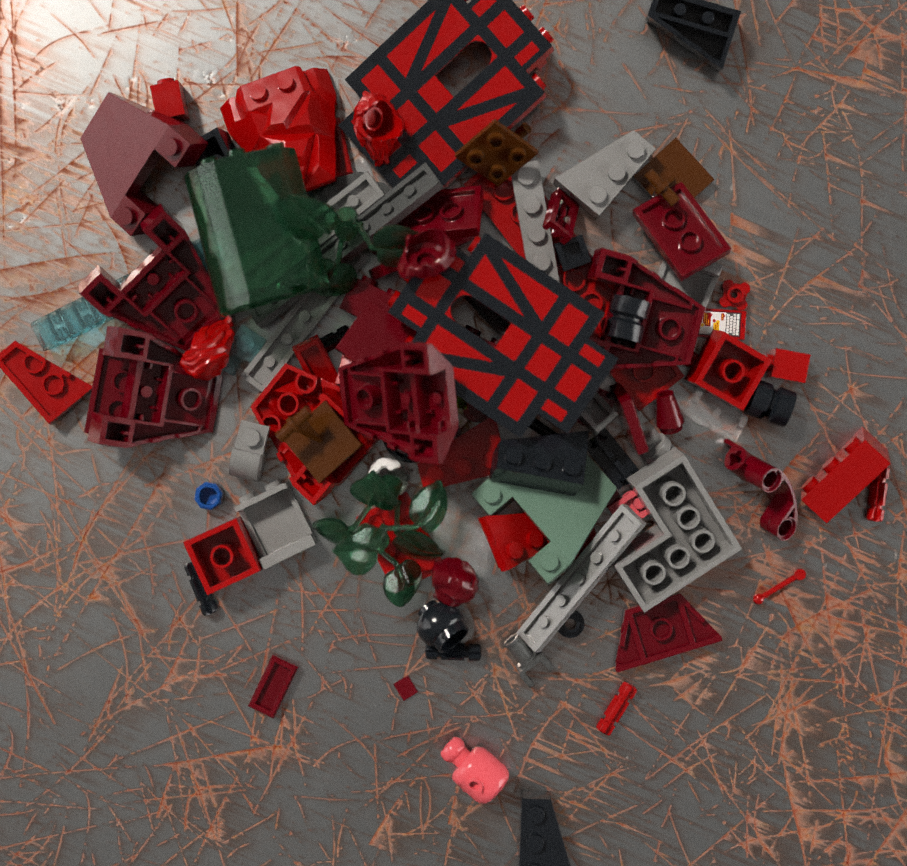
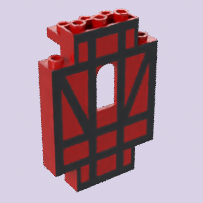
M428 0L345 79L360 98H362V92L365 90L384 95L393 104L397 115L404 120L403 133L395 141L388 154L390 163L387 165L382 163L379 167L375 166V160H372L367 150L361 147L353 128L354 111L338 125L393 188L426 162L444 186L442 190L446 189L469 168V166L455 157V153L494 119L511 130L547 97L543 91L547 87L536 73L532 76L529 73L535 68L540 70L547 64L546 58L554 51L553 46L550 44L554 39L544 27L538 30L531 22L534 16L524 5L519 8L513 0H471L468 4L466 3L468 0ZM473 42L485 43L491 50L489 65L453 97L436 75L469 44Z
M486 232L482 238L478 236L474 238L467 249L471 253L469 257L456 249L455 259L446 271L440 272L435 277L404 279L407 282L402 292L396 290L387 305L391 307L388 311L390 315L417 332L415 337L409 335L405 342L431 343L453 366L456 395L519 438H522L537 414L568 434L618 360L617 357L589 339L606 313ZM464 295L471 296L511 323L495 348L452 318L451 305L455 299Z

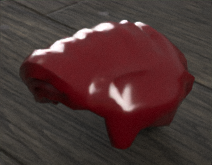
M430 228L414 236L408 234L405 240V249L397 267L399 276L404 279L412 277L424 279L435 277L440 272L446 271L455 259L457 253L455 249L456 243L440 228Z
M446 557L436 560L432 568V586L435 589L433 598L451 607H457L464 603L469 604L470 600L475 597L476 592L480 589L478 586L480 580L473 567L467 561H463L458 557Z

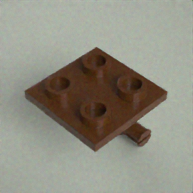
M494 119L455 153V157L499 186L538 154V149L523 139L531 133V127L526 122H523L522 125L513 131Z
M674 138L633 176L652 198L660 194L671 207L680 199L671 187L682 182L695 198L715 180L677 138Z
M327 401L322 402L313 412L309 407L304 406L294 417L289 416L286 419L287 423L275 433V436L281 442L287 443L318 483H322L363 445Z

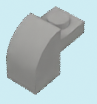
M241 420L235 447L232 448L229 475L256 482L261 481L267 457L265 449L271 426Z

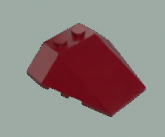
M405 342L338 367L344 423L346 426L371 439L378 438L386 442L388 448L392 450L399 449L409 454L408 458L415 462L437 465L444 463L459 427L453 366L431 343Z

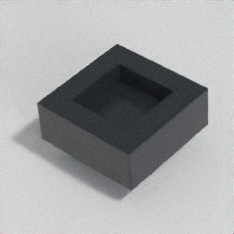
M582 234L572 237L564 245L561 242L554 244L563 272L592 262Z

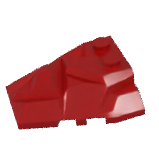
M300 66L288 68L240 86L237 89L236 96L229 98L220 107L229 135L241 147L247 158L254 163L282 201L337 181V146L335 144V130H337L335 105H337V95L327 69L311 68L302 71Z
M285 363L251 405V409L259 424L271 426L268 438H271L278 451L276 455L279 461L284 462L291 475L289 479L292 485L312 505H316L334 487L340 486L379 439H371L349 427L363 445L322 483H318L287 443L281 442L275 436V433L287 423L286 419L289 416L294 417L304 406L309 407L313 412L324 401H327L344 421L340 386Z

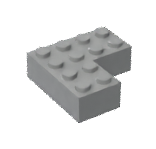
M672 448L626 478L655 526L636 537L615 561L613 567L644 613L742 550L686 456L677 448Z

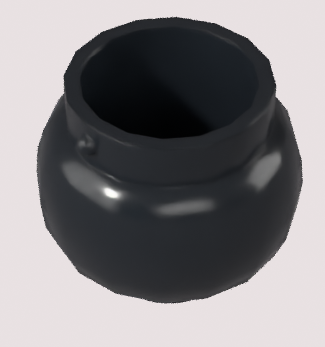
M432 600L425 604L418 612L417 632L424 643L435 647L440 653L447 652L455 647L468 633V627L464 624L463 613L458 607L447 606Z

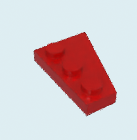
M14 341L0 352V368L50 425L92 391L90 384L17 341Z
M525 513L491 515L478 518L501 572L510 570L533 557L550 543Z

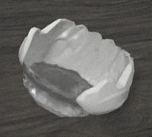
M395 457L377 459L371 463L368 469V484L374 489L375 493H379L383 497L393 493L401 495L406 490L410 481V469L403 461Z

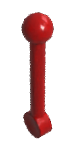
M800 568L796 569L791 577L762 594H755L753 602L757 605L762 604L765 598L793 581L803 580L806 577V572Z

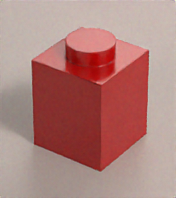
M164 78L158 80L156 85L150 86L155 111L180 122L190 120L184 87L178 80L174 81V78Z
M775 348L770 350V354L765 355L772 359L766 370L765 378L796 384L806 383L811 354Z

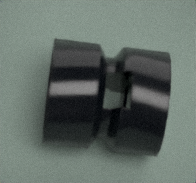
M613 294L609 310L613 317L607 318L603 335L640 344L644 327L640 322L647 318L650 302L625 295Z
M761 380L747 403L744 414L757 419H762L765 416L767 422L785 427L794 410L797 393L782 387L775 390L773 384Z

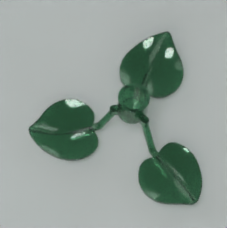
M289 194L287 222L290 231L295 236L305 240H318L324 233L331 235L334 231L335 235L339 238L335 262L328 258H319L312 264L309 270L310 286L320 296L333 297L350 292L356 286L358 274L355 268L350 264L340 262L344 241H351L356 237L358 231L370 250L377 251L379 263L389 267H398L400 257L405 249L406 236L408 234L414 236L420 233L401 225H386L376 231L372 243L364 230L363 222H358V213L355 209L341 207L336 211L332 206L314 198Z
M375 470L353 482L350 487L352 496L359 502L367 505L353 525L347 527L343 521L335 518L319 519L312 524V528L326 540L339 546L349 547L358 542V536L354 531L373 506L383 510H394V533L397 537L393 539L392 543L400 552L416 559H434L445 554V551L441 550L425 534L412 530L403 532L400 530V506L402 501L398 497L403 483L399 478L392 475H383L380 478Z
M437 479L434 483L422 488L413 497L409 506V516L414 524H381L380 527H377L370 523H363L355 532L347 536L332 549V552L339 558L346 570L357 576L366 574L375 566L378 554L388 560L394 566V569L385 575L383 590L386 598L397 607H404L413 598L420 586L422 571L420 565L414 560L407 559L399 565L398 561L384 551L390 541L387 531L417 530L421 527L424 532L430 533L439 527L445 518L448 505L447 493L443 483Z

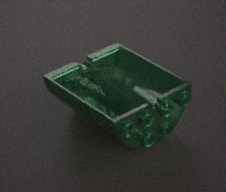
M274 143L266 146V149L245 152L244 148L233 149L227 152L228 157L218 159V157L205 158L200 161L201 166L186 172L184 180L220 317L230 316L265 306L275 301L286 300L330 287L295 148L284 147L283 143Z

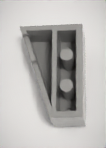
M633 130L554 179L553 185L564 191L585 212L597 220L650 158L655 148Z

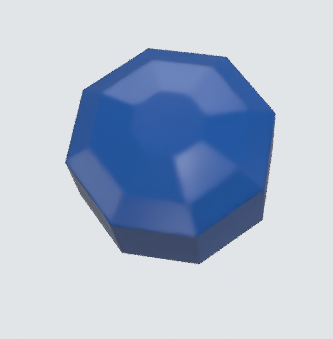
M205 482L196 488L194 500L200 508L213 510L222 504L224 492L217 483Z

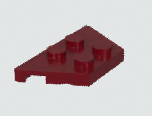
M674 593L645 613L639 605L624 609L614 666L616 673L723 640L721 635L716 632L681 593Z

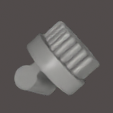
M653 429L645 435L649 450L641 454V457L649 464L675 446L671 444V440L667 436Z

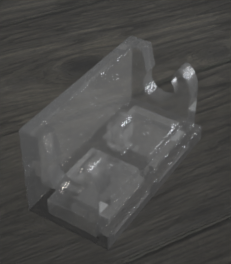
M695 388L682 412L683 417L734 443L737 442L748 420L747 415L743 412L738 411L699 388Z

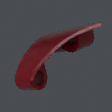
M725 439L724 444L730 448L724 459L725 467L744 482H749L765 491L770 501V504L760 518V527L777 539L787 541L794 535L797 529L798 517L795 492L787 476L780 469L750 454L736 443Z

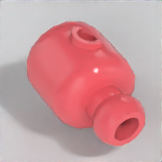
M454 736L440 752L444 761L451 762L456 766L452 774V780L463 792L480 804H487L493 800L509 779L507 767L484 747H475L469 751L465 747L464 741L459 737Z

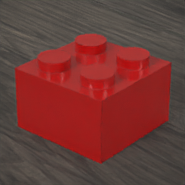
M713 329L684 380L731 407L743 411L772 359L726 332Z
M241 516L183 542L207 595L263 569L259 561L260 556Z

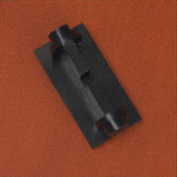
M604 428L601 433L588 441L587 451L619 490L624 485H628L629 483L626 478L639 471V469L609 431Z

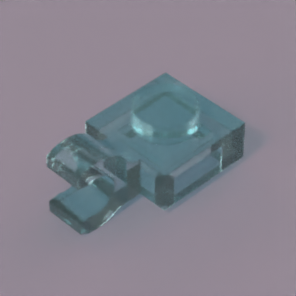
M242 324L234 336L230 349L233 354L229 357L228 363L223 370L234 376L243 361L246 360L250 363L267 340Z

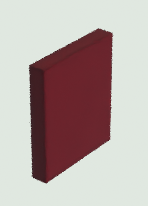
M408 675L393 684L403 701L418 693Z

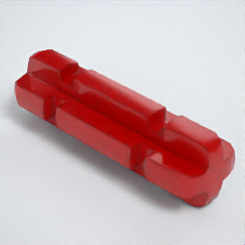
M889 467L881 472L870 484L868 499L870 508H867L866 515L869 521L882 522L884 520L885 510H882V507L886 504L888 489L886 479H889Z
M622 682L618 689L620 693L614 695L603 713L606 716L604 718L601 717L596 725V728L605 735L609 736L612 734L616 727L614 723L620 721L630 704L628 700H632L637 693V689L628 682Z

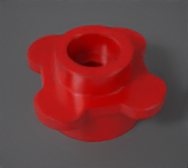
M732 280L724 281L722 283L723 291L719 304L723 308L729 306L736 307L739 311L744 310L748 305L746 297L747 293L750 292L749 284L746 282L737 284L733 283ZM733 292L737 293L736 298L732 296Z

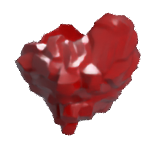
M365 90L362 92L363 96L354 109L353 128L361 147L367 150L372 160H375V166L379 167L382 163L386 165L390 163L388 154L395 141L403 133L404 120L397 115L393 104L384 95Z
M227 316L225 319L219 320L210 326L202 327L194 334L190 350L182 354L179 362L187 374L195 379L206 381L221 374L222 369L228 363L229 352L234 341L235 332L232 329L234 326L232 317Z

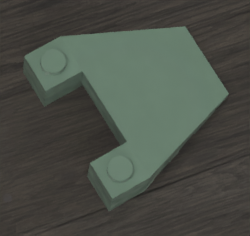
M587 454L584 485L575 496L496 482L489 479L474 490L471 495L488 516L498 515L513 501L528 516L550 542L528 560L530 566L549 586L571 567L617 487Z

